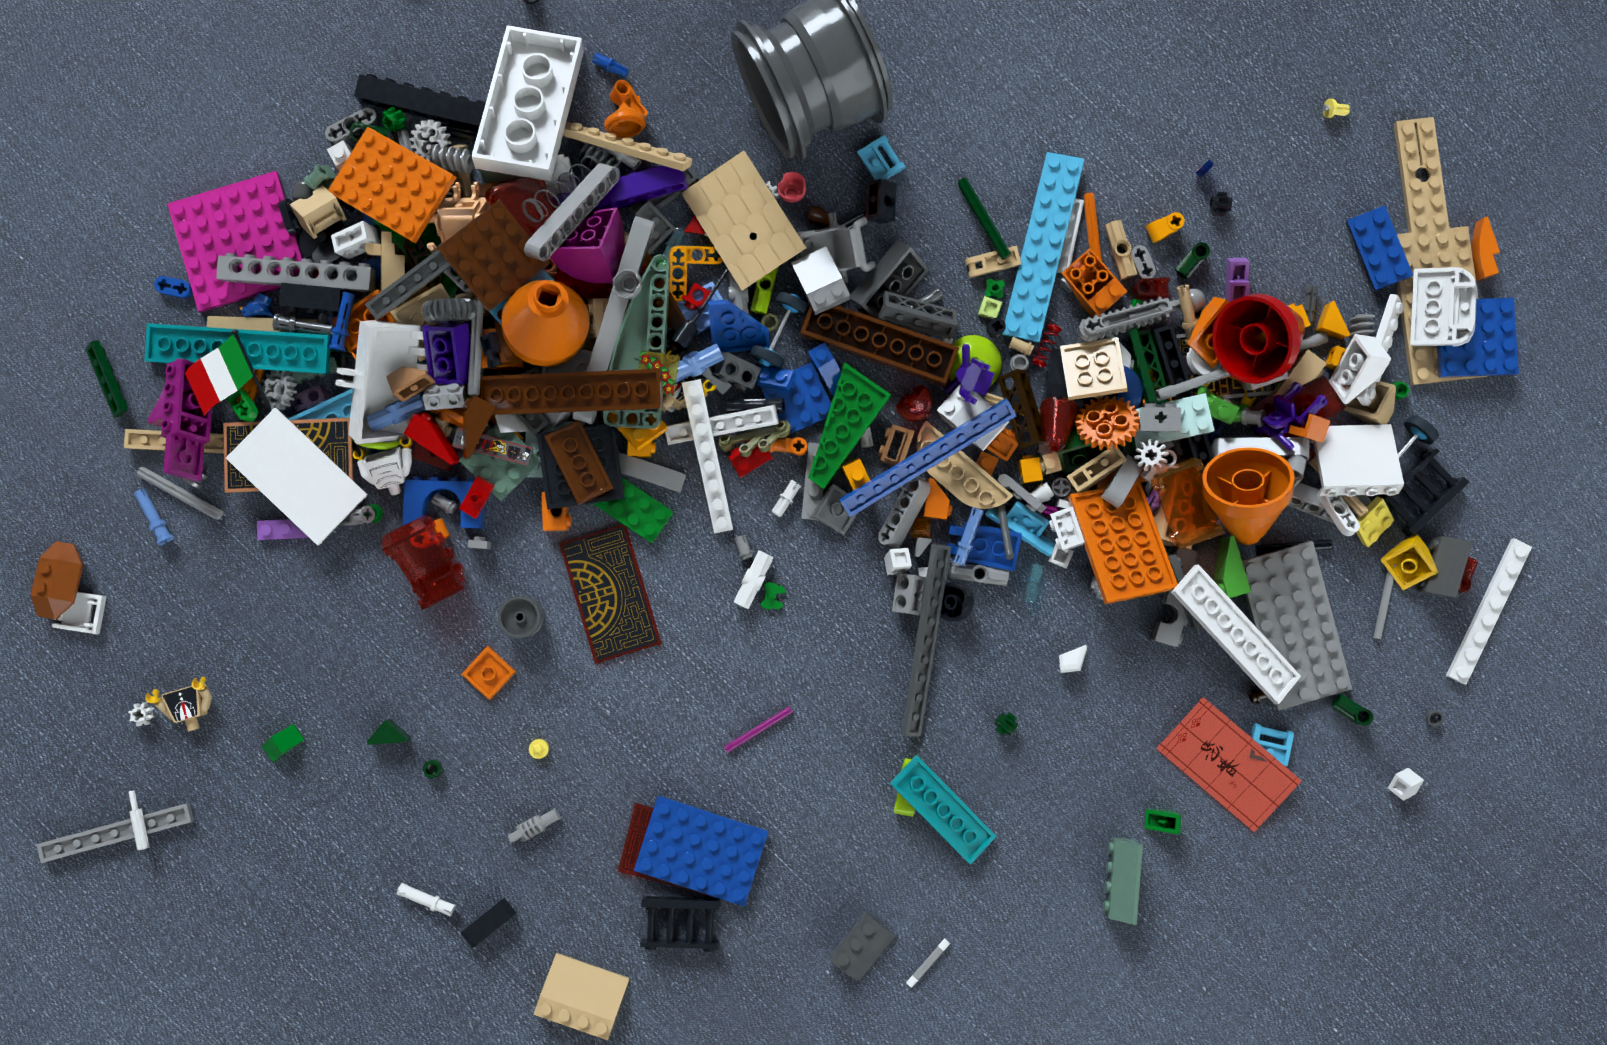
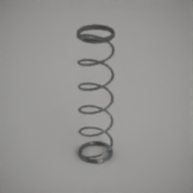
M587 155L583 157L580 164L572 165L569 173H561L557 181L549 182L546 190L537 191L534 199H526L523 202L522 208L527 218L532 222L539 223L543 220V217L548 216L547 208L540 201L536 200L539 192L545 191L550 204L558 208L560 202L552 192L547 191L548 186L552 183H558L560 193L564 198H567L560 190L559 183L566 187L570 194L571 192L566 185L559 182L560 177L564 174H569L570 182L576 189L570 175L576 177L580 183L581 180L574 174H571L572 168L580 166L582 175L586 178L582 167L587 175L591 170L585 166V159L591 158L597 165L600 162L595 157ZM547 192L557 199L558 206L551 203ZM526 202H531L535 205L541 215L540 220H535L528 214L525 208ZM537 202H539L545 208L547 212L546 215H543V210Z

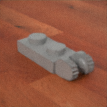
M1002 474L998 477L999 484L1007 490H1013L1011 494L1017 499L1021 500L1023 498L1027 501L1026 506L1033 512L1037 510L1043 513L1047 508L1008 475Z

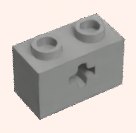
M1146 403L1145 407L1140 408V431H1181V408L1177 407V404H1165V407H1157V404ZM1159 412H1162V415L1166 416V419L1162 420V423H1159V420L1155 419V416L1158 415Z

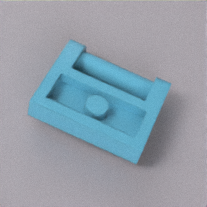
M886 135L857 151V155L873 180H886L906 168L889 145ZM879 146H882L893 163L894 167L891 169L878 150Z
M1254 723L1251 738L1284 766H1288L1294 732L1288 730L1286 732ZM1260 734L1284 739V745L1259 740ZM1251 748L1249 758L1267 761L1262 756L1254 755L1255 751Z

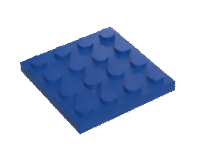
M1514 298L1476 299L1475 331L1470 341L1453 347V345L1437 346L1439 378L1519 374Z

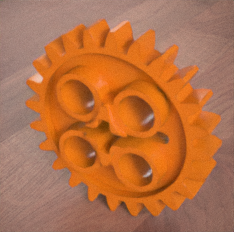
M1106 395L1105 400L1098 397L1097 402L1091 399V405L1084 404V409H1079L1080 414L1076 415L1077 421L1075 423L1077 434H1080V440L1085 439V444L1091 443L1092 448L1098 445L1099 450H1102L1104 446H1106L1108 451L1111 446H1114L1115 449H1118V444L1125 446V441L1132 442V437H1136V431H1139V412L1136 411L1135 405L1130 406V401L1124 403L1123 397L1116 400V396L1109 399L1108 395Z

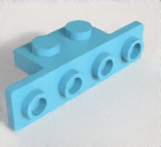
M1017 500L1010 511H1006L1009 530L1021 532V539L1024 542L1032 545L1041 553L1050 556L1055 543L1041 534L1048 526L1049 521ZM997 507L988 509L985 515L992 521L1000 524Z

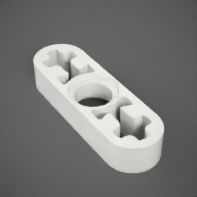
M1319 490L1317 497L1340 532L1345 536L1354 535L1359 530L1360 524L1341 495L1335 497L1319 496ZM1334 507H1339L1342 510V514L1337 513Z

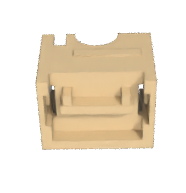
M323 185L313 190V195L310 198H300L290 204L301 227L313 239L317 238V233L337 221L342 220L344 222L347 220L337 198Z

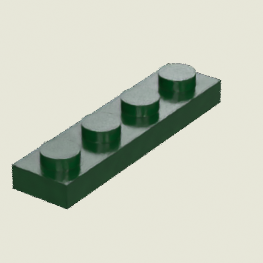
M99 340L91 341L85 350L113 417H121L128 410L127 401L122 397L120 385L114 378L113 368L107 361L104 347L101 346Z

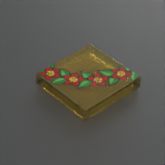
M641 350L638 369H662L663 394L674 396L680 356Z

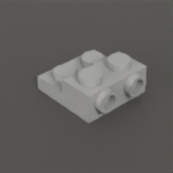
M456 383L449 385L433 384L424 390L423 394L425 409L462 408L467 399L468 383L463 385Z

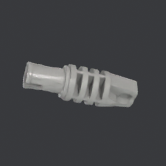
M554 808L542 816L536 815L515 826L517 830L508 835L510 842H515L519 839L524 842L543 832L546 826L561 819L559 812Z

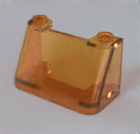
M1197 458L1187 459L1154 474L1153 479H1151L1153 489L1158 492L1171 533L1169 534V540L1172 545H1176L1179 549L1225 534L1222 524H1217L1215 519L1217 516L1204 498L1202 488L1203 473H1199L1200 470L1204 469L1202 460Z

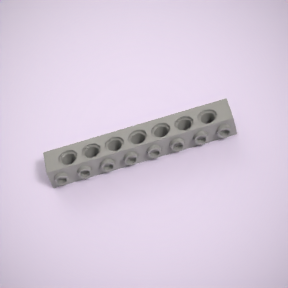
M226 253L225 256H218L216 279L224 282L281 286V283L341 288L343 291L372 293L375 291L376 270L366 263H358V266H351L349 262H339V265L332 264V261L327 260L313 263V260L301 259V262H297L293 258L283 257L282 260H275V257L263 256V259H257L255 255L245 254L244 257H238L237 254ZM240 264H242L243 269L242 271L238 272L237 268ZM261 265L262 270L259 274H257L256 269L258 266ZM280 267V274L275 275L276 268ZM299 268L300 273L295 277L294 271ZM318 269V277L313 278V272ZM337 271L338 277L332 280L333 272ZM356 272V280L351 281V275Z

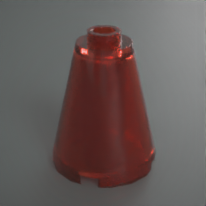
M1050 397L1041 402L1040 416L1045 447L1051 452H1058L1064 449L1076 420V415H1078V405L1073 400H1068L1065 397L1062 400Z

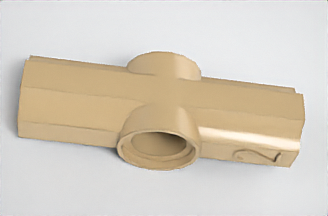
M1121 220L1105 224L1104 227L1111 246V256L1115 260L1120 279L1125 280L1136 276L1137 271L1131 254V244L1127 241ZM1117 246L1123 247L1125 253H1119L1117 251Z

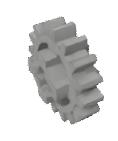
M271 370V374H266L267 379H262L264 385L261 387L271 409L285 410V406H291L289 401L295 400L293 394L297 393L294 390L297 383L292 382L295 377L290 376L291 373L288 371Z

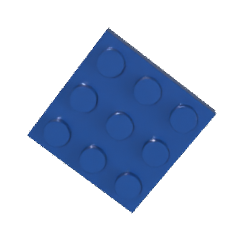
M813 362L793 370L796 377L789 391L760 386L766 399H785V414H777L778 421L786 420L790 423L791 430L789 435L827 419L831 403Z

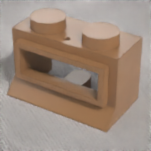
M892 424L891 428L887 427L884 435L887 441L885 446L881 445L878 456L881 458L879 462L895 466L905 460L915 431ZM895 431L904 434L896 460L887 457Z

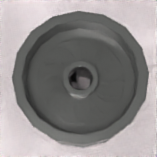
M530 596L508 598L498 611L500 628L505 634L513 638L533 636L541 630L544 624L545 613L543 607L536 599ZM523 614V620L519 619V615Z

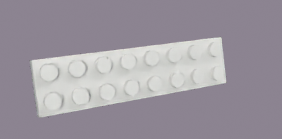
M1194 565L1171 593L1274 704H1279L1301 676L1199 565Z

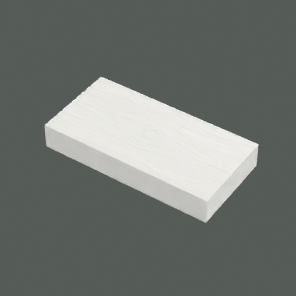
M513 26L506 27L472 153L475 169L552 181L584 53L582 38Z

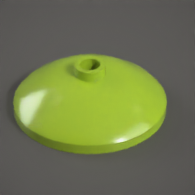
M968 335L956 340L952 345L959 347L949 375V380L952 382L957 377L956 372L962 364V346L968 344L970 346V362L972 358H976L991 366L989 371L994 372L991 386L999 377L1002 367L1001 355L997 347L987 338L978 335Z

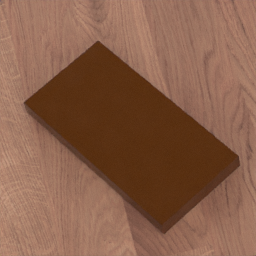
M579 420L544 436L579 506L614 489Z

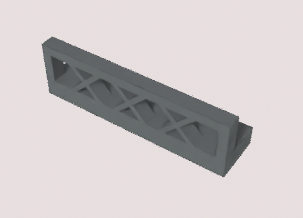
M885 291L879 320L951 339L957 327V312ZM889 299L894 300L897 304L889 302ZM944 315L951 316V319L946 318Z

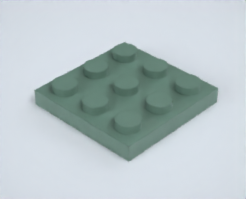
M498 424L485 434L526 445L513 432L501 433ZM534 452L532 453L529 467L473 453L470 459L466 460L462 457L459 460L475 477L481 476L495 485L492 494L500 501L541 463L540 458Z

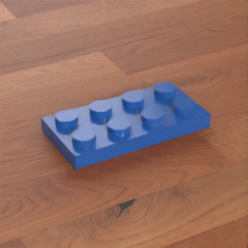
M1385 205L1347 220L1348 227L1374 291L1413 277L1412 270Z

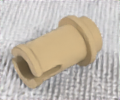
M1013 336L1009 348L1023 353L1024 356H1030L1034 345L1031 344L1032 342L1027 343Z

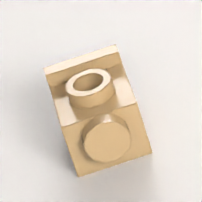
M1057 451L1039 457L1042 476L1062 470Z

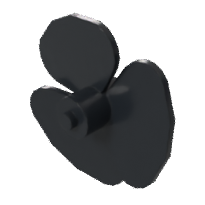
M337 221L317 233V238L315 239L302 229L299 236L301 253L305 257H312L315 263H320V260L332 262L339 260L342 256L335 253L331 235L346 229L345 225L341 221Z

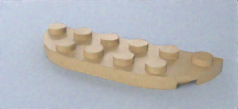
M925 421L918 434L917 451L944 436L928 421ZM961 450L927 470L949 492L970 507L992 509L1005 504L1013 497L1008 490Z

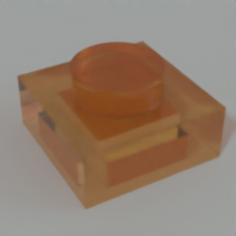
M915 518L911 526V538H930V518Z

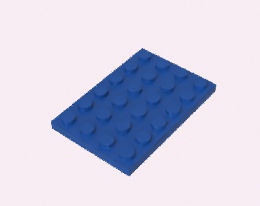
M658 795L634 871L745 907L768 830Z

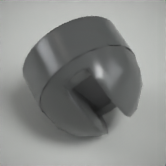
M1432 709L1426 714V720L1432 726H1439L1444 720L1442 713L1438 710ZM1431 715L1438 716V719H1435V718L1430 717V716H1431Z

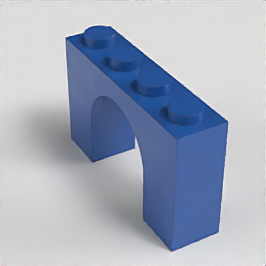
M411 477V480H405L403 526H426L429 500L439 491L450 490L454 492L462 504L475 478H468V482L461 481V478H449V481H442L441 477H430V480H423V477ZM484 507L476 519L461 510L460 528L484 529Z

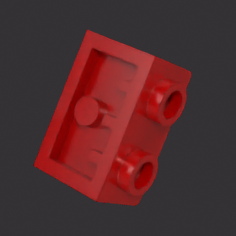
M758 444L752 450L751 455L743 457L740 454L739 447L730 452L731 455L728 457L740 478L773 459L769 451L761 452Z

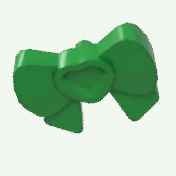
M767 582L764 584L765 595L760 606L765 609L776 608V610H779L784 604L774 600L776 598L775 594L786 593L782 585L778 586L775 583Z

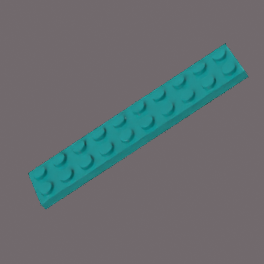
M147 323L144 361L170 363L176 361V359H186L195 363L221 346L232 336L231 332L235 329ZM236 329L239 331L238 336L253 369L329 374L330 348H328V345L331 344L330 335Z

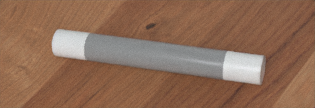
M944 938L906 983L911 988L950 945V942Z

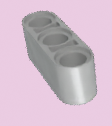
M1128 454L1125 456L1127 460L1117 468L1101 496L1102 499L1116 508L1121 506L1144 467V464L1139 467L1137 465L1139 461Z

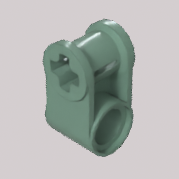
M316 164L313 172L304 177V181L313 190L322 185L329 189L337 175L329 165Z

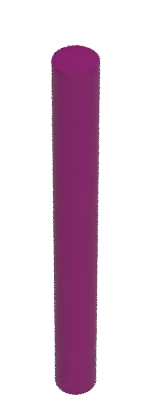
M790 706L724 746L726 752H731L792 714L793 711Z

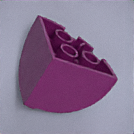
M618 208L598 210L594 212L593 216L585 218L550 256L553 262L562 271L576 279L590 283H613L612 279L618 272L625 249L624 227Z

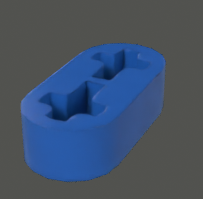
M160 276L154 282L155 289L164 295L187 299L193 294L190 283L184 280ZM167 283L171 285V288H163L161 287V284ZM177 287H185L187 288V290L181 292L177 290Z

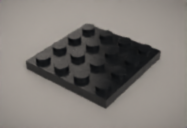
M607 424L583 427L614 489L582 505L625 499L615 427ZM554 431L537 433L547 509L579 506L544 437Z

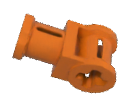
M800 437L794 439L777 438L770 447V453L780 451L793 453L797 456L804 455L808 450L807 442ZM798 442H801L804 448H801L798 452L794 445H798Z

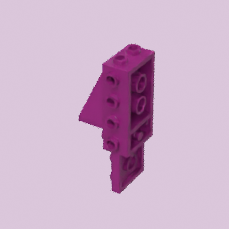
M176 359V361L167 363L165 387L148 418V423L161 427V437L166 438L163 473L199 482L202 481L204 444L210 442L212 409L204 416L185 375L186 370L194 362L186 359Z

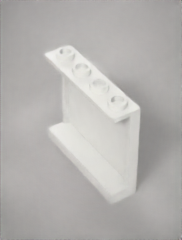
M1391 424L1329 426L1324 443L1309 440L1310 443H1314L1322 485L1319 496L1335 497L1346 495L1353 497L1356 495L1374 496L1378 494L1392 496L1399 494L1404 481Z

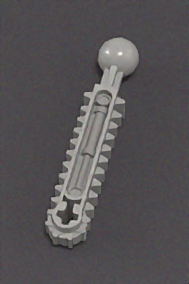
M1189 289L1194 313H1197L1205 306L1206 298L1202 291ZM1159 296L1156 301L1150 300L1149 303L1145 301L1142 305L1138 303L1135 307L1130 305L1128 309L1123 307L1121 311L1116 309L1114 313L1109 311L1107 315L1102 313L1100 317L1095 315L1093 319L1090 317L1085 320L1082 319L1077 328L1079 338L1087 342L1096 341L1098 337L1103 339L1105 335L1110 337L1112 333L1117 335L1119 331L1124 333L1126 329L1128 331L1132 328L1138 329L1139 326L1145 327L1146 324L1152 325L1153 322L1157 324L1160 321L1165 323L1170 313L1181 310L1180 300L1169 301L1168 298L1162 299Z

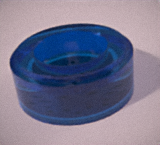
M1209 159L1195 173L1202 177L1214 166V163Z

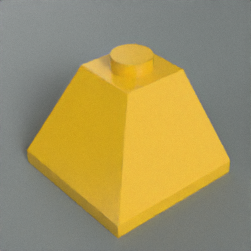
M1418 534L1403 540L1381 558L1382 563L1402 590L1438 573L1428 547Z

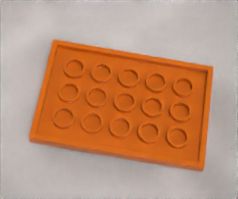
M367 127L328 190L338 199L416 244L457 177Z
M1140 481L1134 482L1119 508L1101 498L1106 488L1074 493L1068 496L1070 506H1073L1084 539V546L1104 604L1174 590L1178 583Z

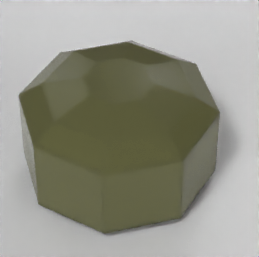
M772 313L763 315L760 323L769 329V333L776 331L779 326L777 316Z

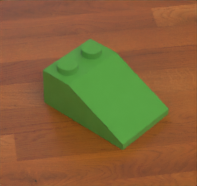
M1234 536L1220 538L1213 581L1229 598L1251 592Z

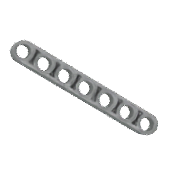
M599 163L526 242L524 247L525 255L540 261L548 260L618 182L620 177L619 169Z

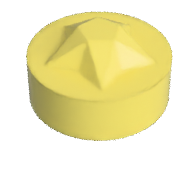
M536 739L529 746L530 755L536 759L545 757L549 752V745L543 739Z

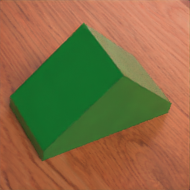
M292 724L270 737L262 748L270 760L275 762L304 741L305 738L295 724Z
M1146 809L1144 828L1180 835L1182 815L1176 811Z

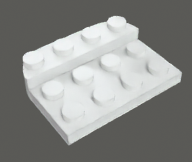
M1460 267L1414 269L1411 346L1453 345V347L1470 341L1475 331L1477 284L1471 273Z

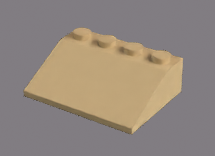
M556 953L533 1015L608 1040L630 978Z

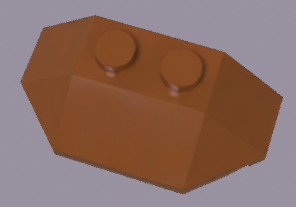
M56 541L39 557L30 594L38 617L57 620L61 617V614L66 612L75 603L84 566L75 544Z

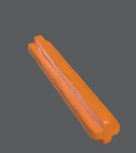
M1086 193L1083 199L1089 248L1102 261L1094 193Z

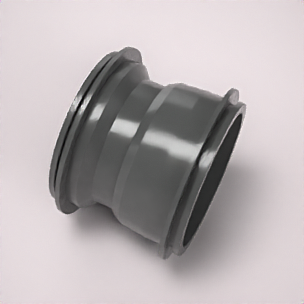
M806 0L787 11L781 19V24L768 30L758 25L750 26L743 19L737 21L736 31L731 34V44L737 66L765 129L785 158L790 159L794 157L798 162L804 161L806 159V148L810 147L813 134L825 128L841 130L868 118H871L878 124L886 121L887 112L891 110L893 104L888 73L871 29L854 0Z

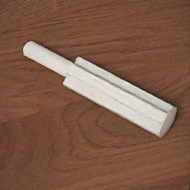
M133 790L129 791L132 811H129L137 850H144L149 848L142 808L138 809L135 791Z

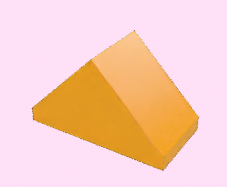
M1332 301L1324 306L1315 331L1325 332L1327 335L1341 340L1350 336V333L1335 301Z

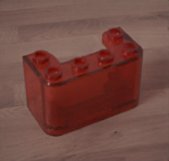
M423 515L382 536V550L387 557L390 556L392 560L395 559L412 585V591L420 597L417 603L422 610L463 590L465 581L463 575L465 570L462 564L456 562L452 548H447L444 543L446 540L443 534L437 532L433 518L427 515Z

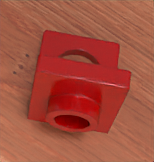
M694 283L688 295L683 294L682 300L685 303L684 306L692 311L695 309L699 311L711 291ZM696 290H701L704 293V297L700 301H696L693 298V293Z

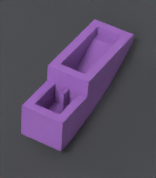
M1227 258L1225 299L1229 303L1237 298L1249 295L1250 282L1248 281L1250 261L1247 258Z

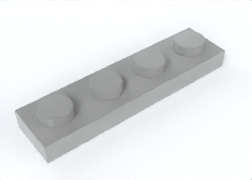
M808 443L801 519L817 520L811 515L823 497V488L808 478L819 446L818 443Z

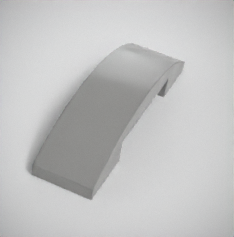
M618 453L621 474L681 493L686 474Z

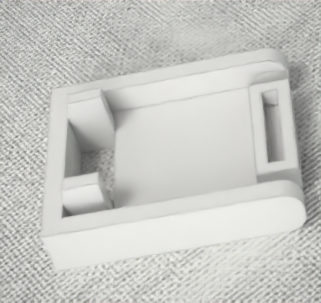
M77 592L75 603L57 619L62 621V623H52V627L100 634L107 596ZM93 605H97V606H96V611H95L94 622H93V623H90V622H91L92 611H93Z

